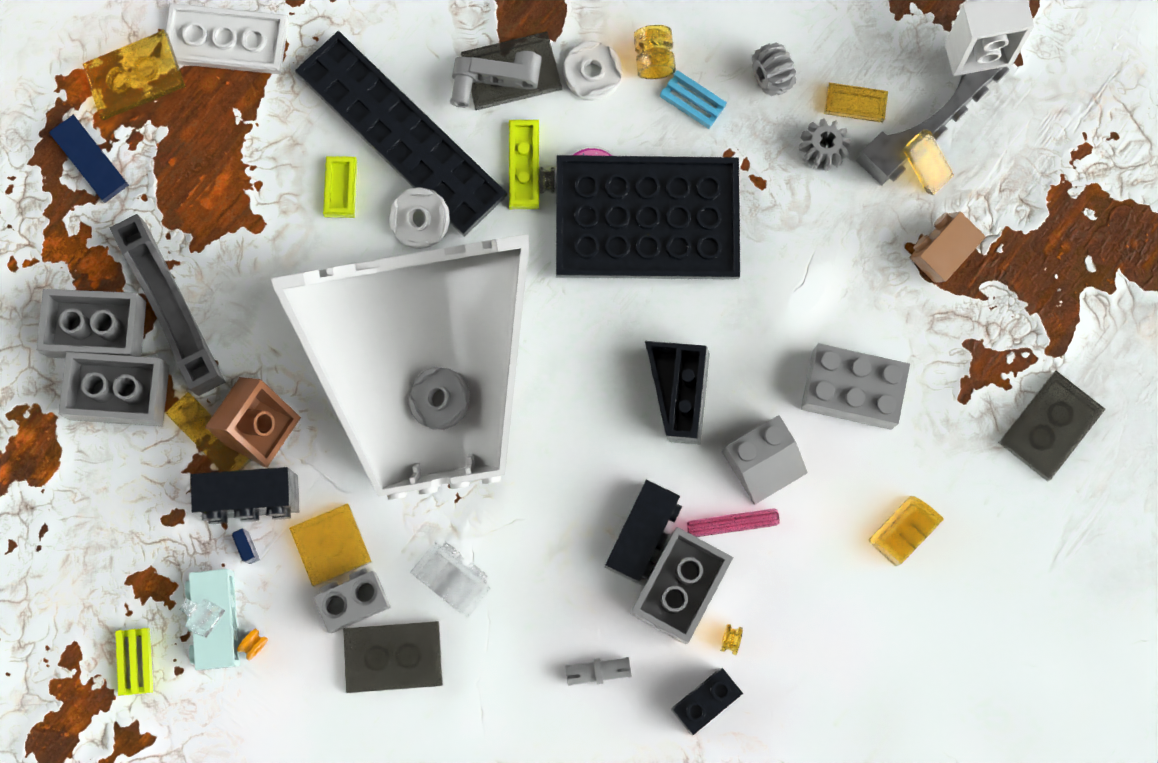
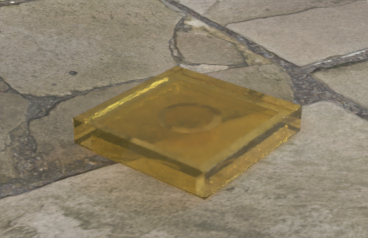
M348 503L289 528L313 587L372 563Z

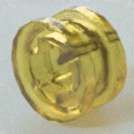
M726 624L721 643V652L731 650L733 655H737L743 627L733 629L731 624Z

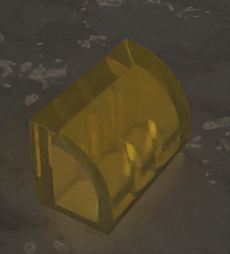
M909 496L868 541L896 567L901 565L944 518L921 499Z

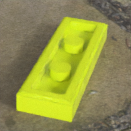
M509 120V210L539 209V120Z

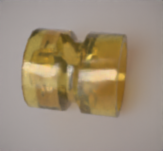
M649 25L637 29L634 32L635 52L639 54L636 56L637 75L644 79H661L673 75L676 72L675 55L670 51L673 49L672 29L665 25Z

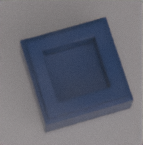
M243 528L233 532L232 538L242 561L248 564L259 561V555L249 532Z

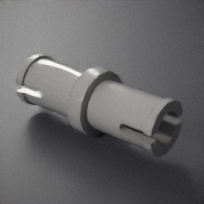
M629 657L601 661L598 658L594 659L592 663L565 665L568 686L595 681L597 684H603V680L632 677Z

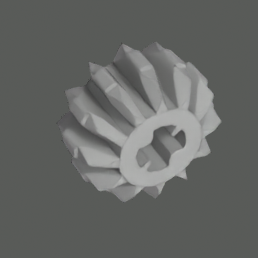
M776 42L761 46L760 49L755 50V53L752 55V68L755 73L754 77L758 81V86L762 87L763 92L774 96L776 94H783L793 88V85L796 84V70L793 66L794 62L790 58V53L786 52L785 47Z
M825 118L820 120L819 126L812 122L808 126V131L802 132L800 138L804 142L800 143L799 151L806 152L803 157L804 162L814 161L813 169H817L819 164H823L825 171L830 170L831 164L838 168L843 162L842 159L847 158L850 154L847 147L851 145V139L844 137L847 133V128L838 130L836 128L838 125L837 120L833 121L831 126H829ZM823 141V145L827 142L830 147L827 148L826 145L824 148L820 145V142Z

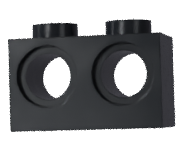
M719 668L670 710L691 735H694L744 693L723 668Z

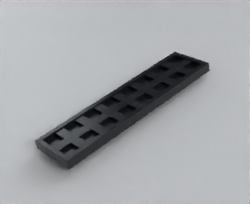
M340 31L331 36L295 70L297 76L413 188L430 189L440 195L449 209V223L463 237L507 197V192Z

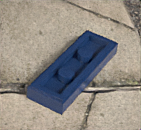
M74 114L49 132L104 203L129 186Z

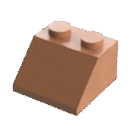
M239 377L205 428L225 446L268 468L301 417L261 379Z

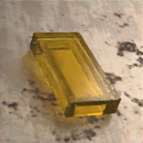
M829 83L824 114L883 123L886 115L888 91Z
M923 129L903 148L904 153L928 194L935 195L954 176L931 131Z

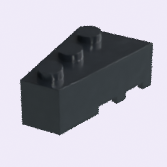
M645 341L666 437L669 442L701 445L710 357L708 347L705 345Z

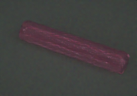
M773 508L689 520L686 526L688 533L695 537L777 526L780 524L778 510Z

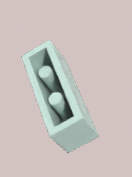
M219 569L189 573V581L185 582V595L187 600H191V613L187 614L188 631L193 632V645L189 647L190 663L192 665L195 664V670L201 671L239 667L240 653L237 651L239 639L234 571Z

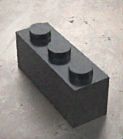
M646 479L604 568L639 584L641 578L648 580L655 565V562L650 559L655 549L662 550L669 534L664 532L668 521L675 523L681 511L682 505L677 504L680 495Z

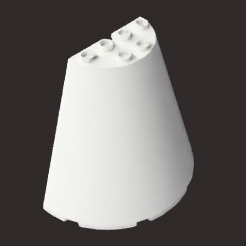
M529 234L271 278L273 288L378 497L387 495L388 500L406 497V492L419 490L421 495L437 492L438 487L442 486V484H450L451 489H460L470 486V481L480 479L482 484L501 481L500 476L505 475L530 244ZM433 367L449 368L459 373L466 381L470 392L469 407L464 418L455 426L445 430L431 429L420 424L412 415L409 406V394H412L414 380L423 371ZM439 390L434 394L433 402L436 407L443 404L445 394L442 390Z

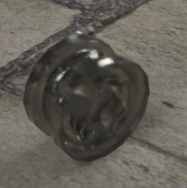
M555 166L549 170L539 167L540 194H544L547 190L551 194H555Z

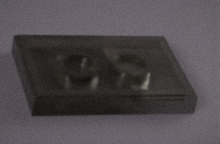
M547 31L461 52V57H474L514 63L516 52L523 50L534 52L542 57L538 86L535 89H520L473 82L471 96L475 111L562 90Z
M1055 370L998 443L1048 482L1105 411V408Z
M439 621L343 628L346 693L443 686Z

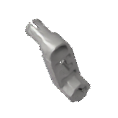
M523 50L516 52L514 63L474 57L455 58L452 77L455 80L450 104L462 108L469 107L473 82L529 90L537 88L542 57L534 52Z

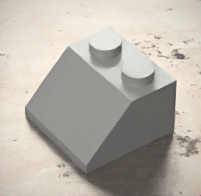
M780 415L728 444L722 451L754 505L808 473L797 443Z

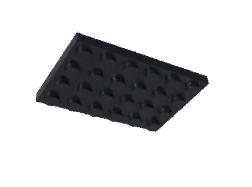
M557 155L556 278L739 279V157Z

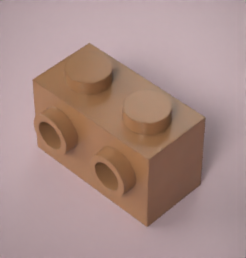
M961 211L941 215L933 225L935 229L929 236H923L916 242L913 247L915 251L909 257L934 283L946 282L986 238Z

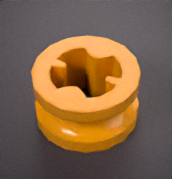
M255 628L242 640L237 647V651L239 653L245 652L246 659L250 661L262 650L268 638L265 636L260 637L259 630Z

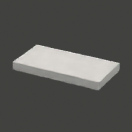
M169 3L161 60L163 63L281 75L289 22L288 15Z

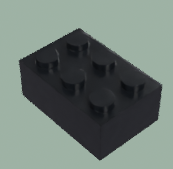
M288 467L190 474L191 512L201 517L202 521H208V524L228 523V518L233 517L240 519L241 522L259 521V516L261 515L272 516L274 520L290 519L291 513H300L298 475Z

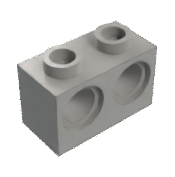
M366 568L350 574V581L338 585L337 581L319 588L320 594L314 596V600L328 633H335L391 608L376 572H368ZM365 584H371L374 588L373 597L369 601H361L358 597L360 587ZM341 597L344 601V609L341 613L333 615L329 611V603L333 598Z

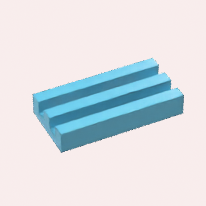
M678 70L675 72L672 80L670 79L667 83L666 88L660 93L662 99L708 129L711 128L727 102ZM679 82L680 84H682L683 86H685L686 88H688L689 90H691L692 92H694L695 94H697L698 96H700L701 98H703L704 100L711 103L717 108L715 109L714 107H712L702 99L698 98L697 96H695L694 94H692L691 92H689L677 83ZM674 90L695 106H698L707 113H709L711 115L710 118L706 117L705 115H703L702 113H700L699 111H697L696 109H694L693 107H691L690 105H688L687 103L673 95L671 91Z

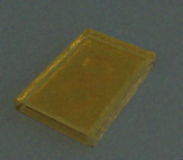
M164 30L83 63L99 117L103 120L186 87L170 38Z

